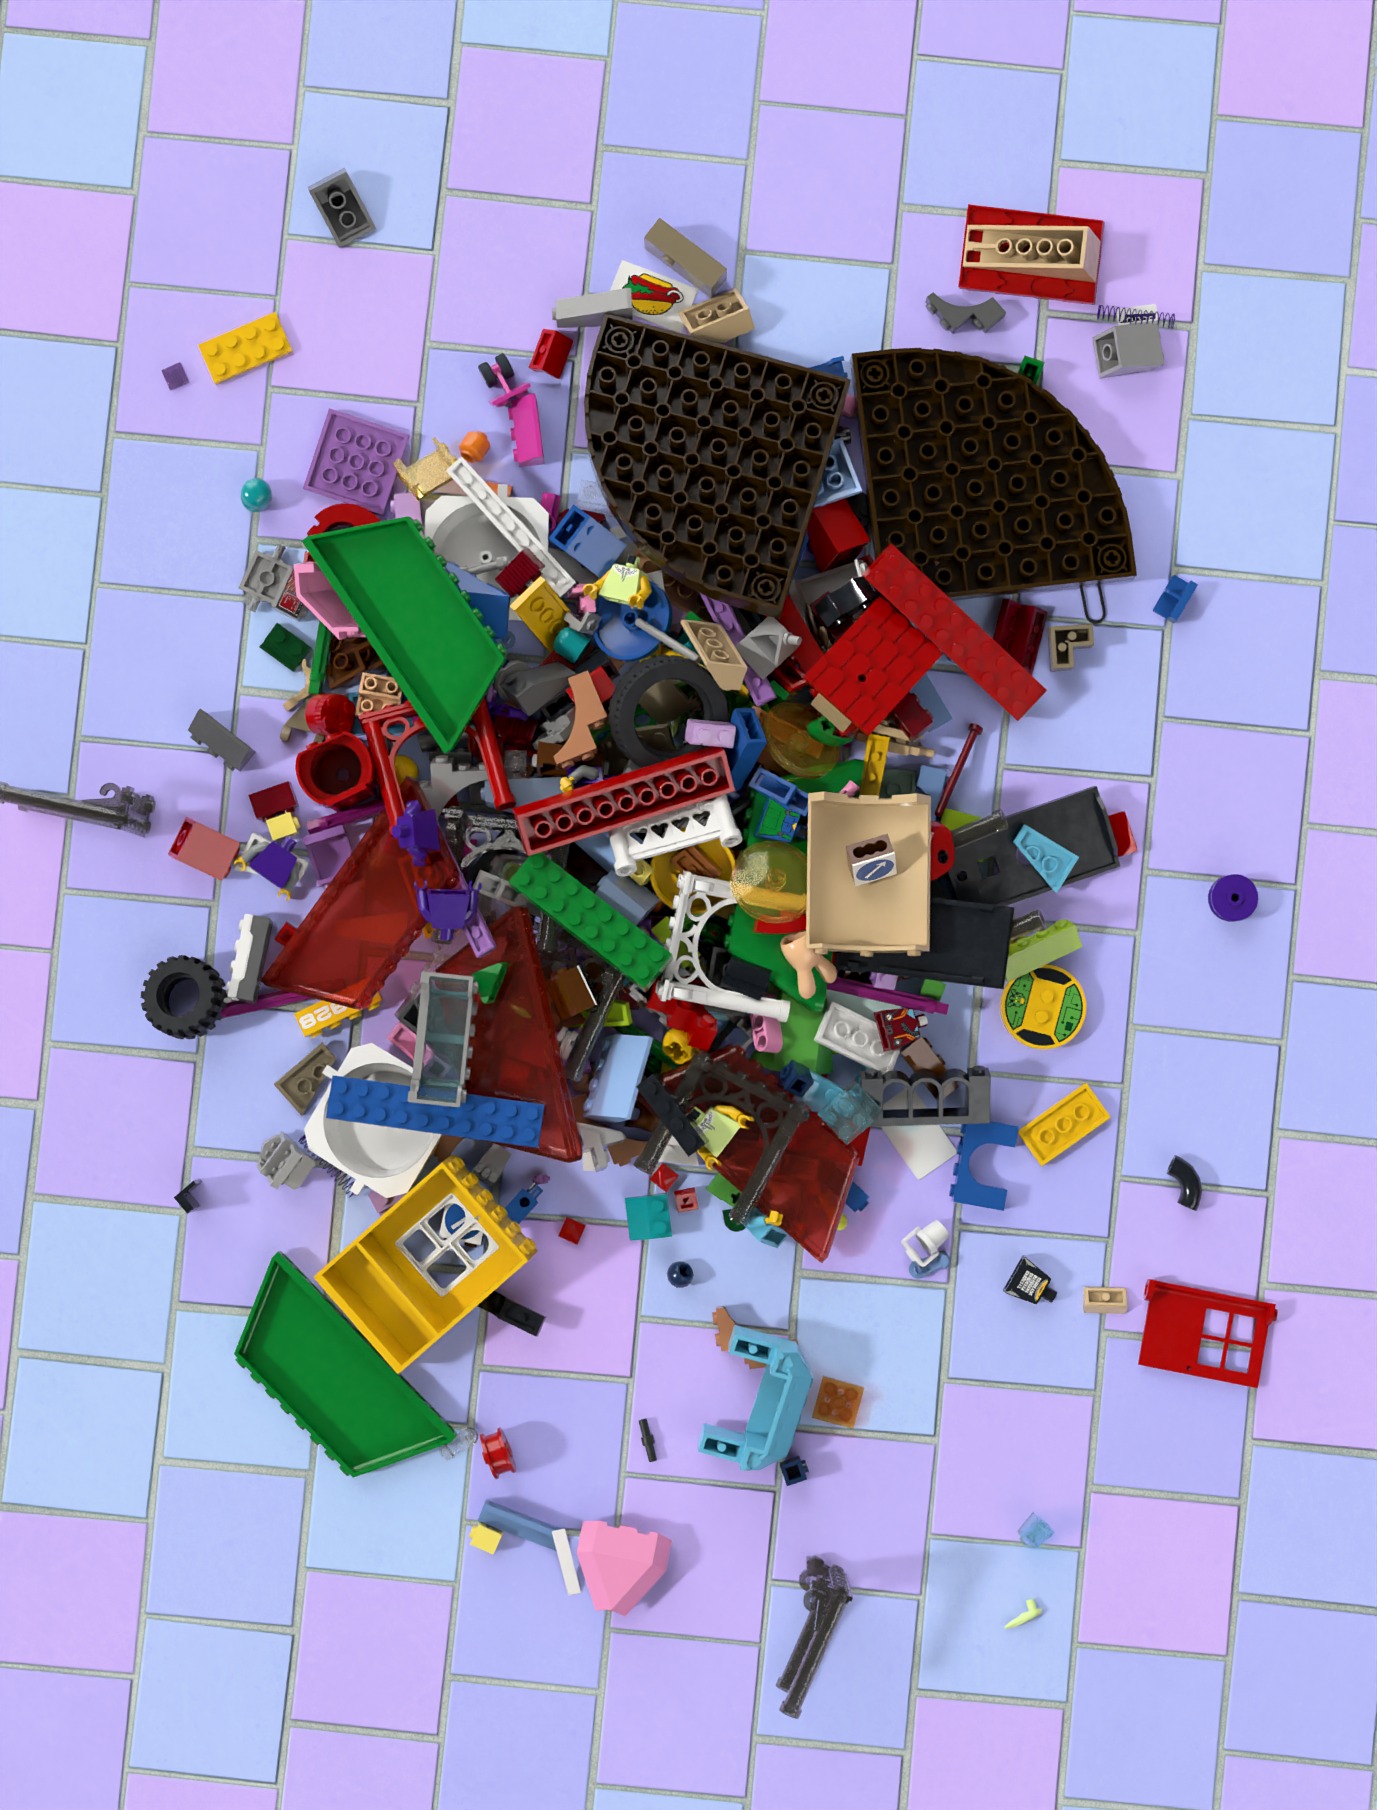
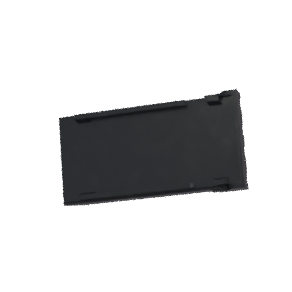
M930 897V948L928 952H921V956H908L907 953H873L872 957H862L860 953L836 952L834 966L836 970L873 972L1004 989L1015 907Z

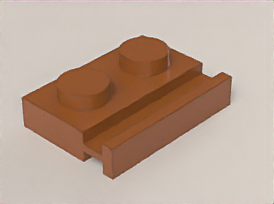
M697 844L682 848L670 859V862L682 874L683 870H686L693 875L715 879L723 871Z

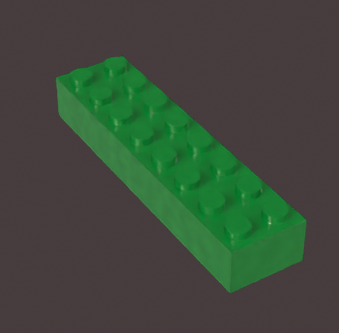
M542 852L530 855L509 880L511 888L645 993L673 960V956L669 951Z

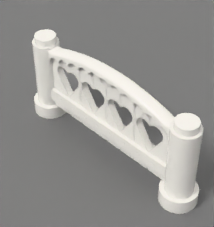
M726 794L607 831L616 861L614 868L616 874L621 877L635 873L637 871L635 861L718 838H720L723 847H734L742 842L741 832L736 828ZM704 811L710 812L705 827L693 819L695 814H702ZM683 817L689 818L685 832L672 825V821L676 819L681 820ZM662 823L668 824L664 838L654 833L651 827L654 825L660 826ZM641 829L648 830L643 844L632 838L630 833L633 831L639 832Z

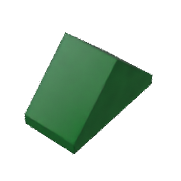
M1025 355L1018 373L1028 377L1034 384H1037L1045 362Z
M500 962L472 973V976H475V981H478V992L483 1003L489 1004L495 1001L509 967V962Z

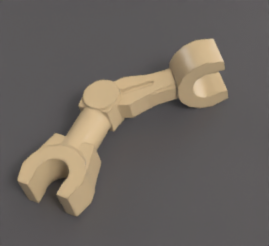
M303 659L301 663L303 673L306 675L305 688L301 689L296 696L290 698L282 705L287 712L296 706L299 701L310 695L308 691L311 668L307 667L306 659Z

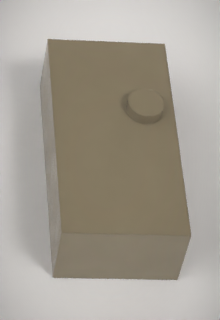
M660 217L645 235L644 248L709 298H712L725 282L727 268Z

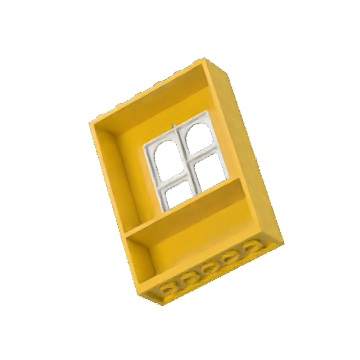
M454 1154L439 1164L313 1276L397 1374L410 1365L538 1252L534 1241L529 1237H525L521 1232L522 1229L519 1224L511 1221L507 1216L508 1213L505 1208L497 1205L493 1200L491 1192L483 1189L479 1184L477 1176L472 1172L469 1173L464 1167L465 1163L458 1156L455 1157ZM451 1203L458 1204L465 1212V1222L448 1239L442 1240L428 1224V1220L445 1205ZM418 1229L422 1230L436 1247L421 1262L417 1261L404 1246V1241ZM471 1230L482 1231L489 1241L488 1250L477 1260H473L459 1244V1240ZM452 1249L466 1264L467 1268L447 1287L441 1288L428 1274L427 1268L447 1250Z

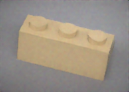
M737 288L678 312L689 336L719 344L728 342L732 338L747 334L755 329L749 308Z

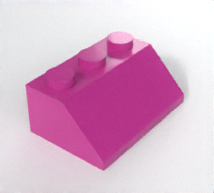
M535 393L511 400L512 407H508L509 420L514 422V428H510L512 441L516 440L517 449H513L514 462L518 461L520 467L545 464Z

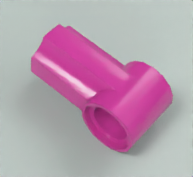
M543 493L541 506L549 513V523L552 525V528L549 529L548 537L556 529L561 496L553 493Z

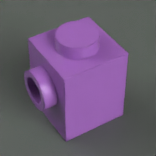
M873 972L868 974V978L874 987L895 990L898 976Z

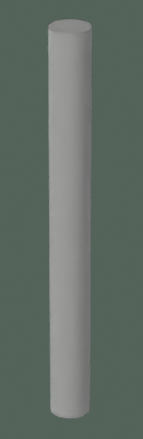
M638 618L635 625L694 663L699 664L702 658L695 652L643 619Z

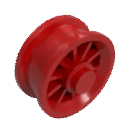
M499 1427L497 1432L487 1436L484 1433L480 1434L484 1451L482 1456L485 1464L489 1465L493 1477L499 1479L500 1474L509 1471L515 1473L516 1465L513 1453L503 1429Z

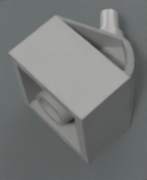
M768 616L741 640L735 648L754 671L764 679L799 647L798 645L801 644L802 639L788 632L774 617Z

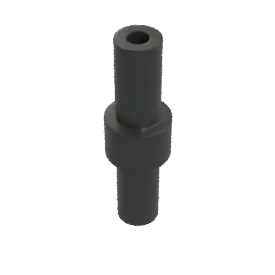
M647 1418L638 1420L642 1433L641 1441L642 1445L646 1448L649 1462L657 1461L653 1445L655 1440L653 1434L650 1433Z

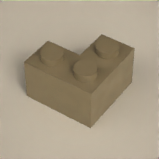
M1093 624L1050 626L1048 628L1050 672L1071 671L1074 668L1073 649H1086L1094 646Z

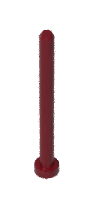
M969 724V735L935 810L936 817L943 815L976 737L983 732V728L977 724Z

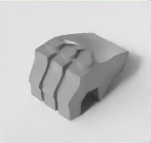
M494 1143L481 1157L473 1170V1174L479 1177V1180L483 1183L486 1182L485 1184L490 1187L501 1175L512 1154Z

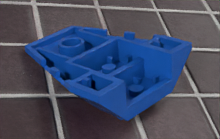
M447 562L446 568L450 573L453 571L460 581L458 585L461 590L465 589L472 598L469 602L473 608L477 607L483 614L484 618H482L484 624L486 626L490 625L496 634L494 639L506 638L510 595L489 583H484L476 578V575L460 569L459 565Z

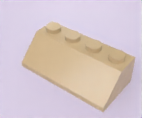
M682 619L681 625L718 686L727 691L731 689L740 690L748 667L723 626L717 623Z

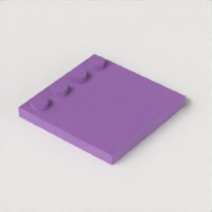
M329 408L303 489L343 503L359 505L370 512L384 516L410 435Z

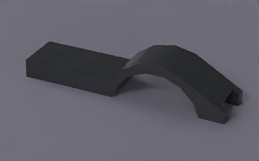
M495 1290L477 1305V1307L490 1312L498 1319L538 1337L547 1318Z

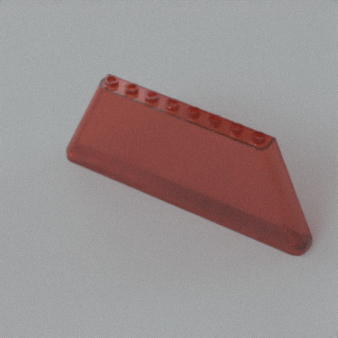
M407 775L399 786L405 810L407 809V802L413 800L419 801L421 811L430 810L431 808L420 783ZM384 807L260 981L268 987L358 1010L368 1008L375 994L384 987L388 976L397 969V964L401 958L408 954L409 947L414 940L421 936L422 929L428 923L418 909V892L415 891L414 882H417L418 888H423L425 885L424 880H426L427 889H452L460 881V873L438 824L440 850L426 852V866H414L413 856L408 850L400 848L398 838H391L389 832L390 823L386 808Z
M525 905L513 907L488 927L497 945L496 949L482 958H477L469 942L435 970L436 973L472 976V973L505 961L510 963L493 1003H483L478 991L477 994H474V1002H477L478 1006L477 1014L472 1016V1024H475L474 1037H470L469 1045L473 1046L472 1059L468 1058L467 1067H471L470 1080L465 1082L464 1090H467V1094L545 1105L539 1148L490 1141L485 1142L567 1163L576 1162L582 1159V1146L530 913ZM435 977V982L439 989L468 991L469 980ZM440 996V1004L445 1012L444 1022L449 1030V1034L465 1035L468 999ZM449 1043L454 1052V1067L458 1071L460 1081L464 1045Z
M732 1043L660 1074L688 1113L695 1106L706 1113L710 1106L724 1105L733 1106L744 1115L754 1119V1121L746 1120L745 1125L750 1129L740 1127L716 1158L721 1162V1166L714 1162L712 1167L768 1217L771 1211L782 1214L783 1218L780 1227L814 1258L823 1263L830 1254L860 1160L858 1156L859 1151L851 1144L846 1146L842 1142L843 1137L837 1131L833 1130L831 1132L825 1127L827 1123L820 1116L815 1118L810 1113L811 1108L803 1101L799 1104L794 1099L795 1095L781 1088L777 1084L779 1080L773 1074L769 1073L767 1075L762 1071L763 1066L756 1059L753 1058L751 1061L746 1056L747 1051L739 1044L736 1046ZM638 1090L636 1099L660 1120Z

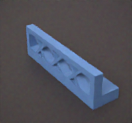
M487 1499L485 1500L478 1521L557 1551L552 1531L561 1528Z

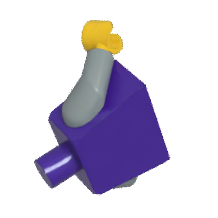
M581 765L580 767H571L567 769V777H563L560 780V789L564 793L612 777L604 778L603 770L600 766L590 767Z
M286 836L280 845L274 841L270 843L267 841L251 846L242 856L238 857L234 865L237 862L243 863L240 871L245 870L247 866L280 888L278 897H280L281 893H286L288 895L286 901H288L299 880L297 857L290 853L297 842L289 836Z

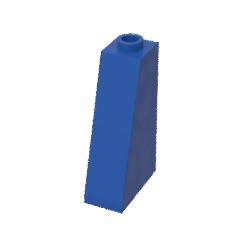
M755 708L734 709L730 721L736 727L733 748L723 747L735 790L741 789L767 743Z

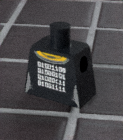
M1023 1255L1002 1290L1006 1294L1036 1305L1041 1297L1052 1303L1057 1295V1291L1048 1287L1051 1278Z

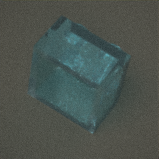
M853 1080L830 1100L818 1115L848 1145L882 1114L883 1110Z

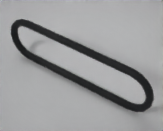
M1097 584L1103 615L1097 621L1089 618L1083 586H1079L1086 619L1093 624L1101 623L1106 616L1100 584Z

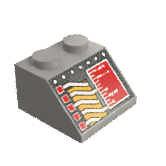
M289 567L271 606L278 613L300 622L302 618H306L309 609L296 597L294 569Z

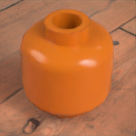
M470 431L466 434L459 445L460 455L464 460L470 463L483 460L490 449L487 435L481 431Z

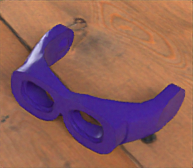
M490 702L487 705L489 713L495 716L499 714L503 717L516 718L522 721H527L529 718L523 711L508 704L500 706L496 702ZM505 708L508 709V713H507V714H504V713H503V710H504Z

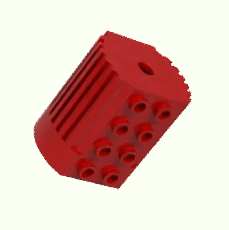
M346 731L341 734L335 732L326 736V741L319 744L317 741L306 746L307 750L298 753L295 770L299 785L309 798L326 809L331 808L336 812H340L376 795L374 790L378 782L370 749L355 735ZM346 769L349 771V778L346 781L338 779L337 773L339 770Z

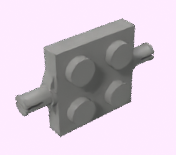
M277 544L273 555L255 551L238 587L253 597L247 608L248 610L256 613L260 601L272 604L288 568L294 569V567L281 560L286 547Z

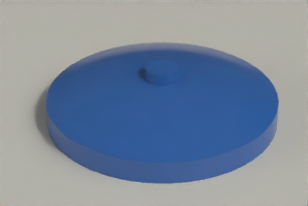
M650 580L652 592L644 602L643 609H638V607L631 609L629 605L608 601L600 596L595 605V614H599L602 619L593 636L598 646L607 655L625 662L639 661L649 657L662 646L663 642L635 625L638 618L643 619L666 635L670 632L672 625L670 600L664 590Z

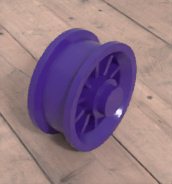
M1238 874L1227 875L1219 878L1212 884L1208 893V904L1213 914L1219 919L1228 922L1246 919L1255 911L1258 904V891L1254 883L1247 877Z

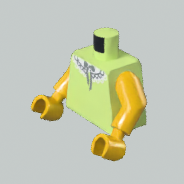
M633 555L628 556L625 566L614 564L594 584H586L583 587L584 596L589 594L592 600L596 599L597 593H599L606 600L629 605L631 609L633 607L643 609L644 602L652 590L648 575L638 569L641 559Z
M695 1106L689 1113L709 1139V1142L697 1152L706 1162V1167L710 1171L715 1172L712 1169L714 1162L721 1166V1162L716 1158L739 1128L750 1129L745 1125L746 1120L754 1121L752 1117L744 1115L733 1106H710L706 1113Z

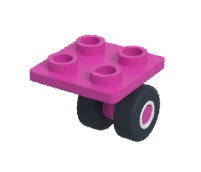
M504 353L495 357L496 364L490 366L487 362H484L478 366L488 388L497 385L496 378H498L505 392L488 401L490 405H496L498 408L509 403L508 398L512 396L519 398L527 394V389L531 387L530 383L524 382L509 389L504 378L509 379L515 374Z

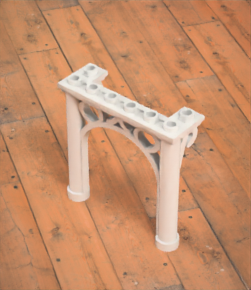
M683 870V875L679 874L677 880V887L680 888L679 895L674 896L672 908L676 909L675 915L670 917L668 925L671 935L670 938H666L664 948L672 954L673 960L663 971L662 980L657 981L655 993H657L658 998L664 1002L673 998L777 1018V1021L787 1022L790 1001L762 997L759 1001L712 984L704 975L699 964L698 940L707 919L716 910L725 905L743 903L806 915L807 895L802 894L800 896L693 875L691 872ZM705 895L726 899L711 906L709 899ZM696 898L703 899L707 911L699 917L693 916L690 912L691 903ZM685 913L691 920L699 921L697 926L693 924L690 930L682 932ZM693 935L692 943H691V941H690L687 937H690V936ZM680 940L686 943L688 952H692V957L682 955L677 958ZM683 960H690L695 968L688 978H682L678 974L679 964ZM673 974L678 982L672 981ZM699 976L709 988L688 983Z

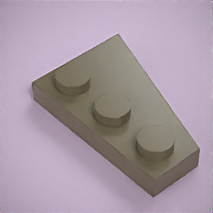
M321 1042L274 1083V1086L301 1116L326 1077L322 1072L327 1065L332 1067L336 1057Z

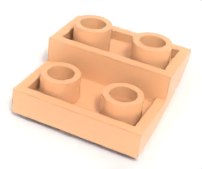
M363 672L355 717L359 718V715H363L368 710L378 711L388 705H401L403 691L395 679Z

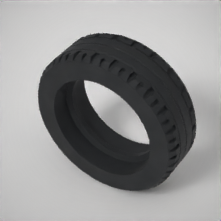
M659 655L655 658L645 659L640 664L637 663L634 667L630 668L629 672L623 675L612 693L613 697L610 699V712L608 713L612 737L621 752L641 768L711 747L687 743L673 751H659L647 746L640 739L634 726L635 709L642 695L654 684L669 679L680 680L689 684L697 691L702 700V720L729 722L730 713L725 692L718 686L708 670L687 658L675 655Z

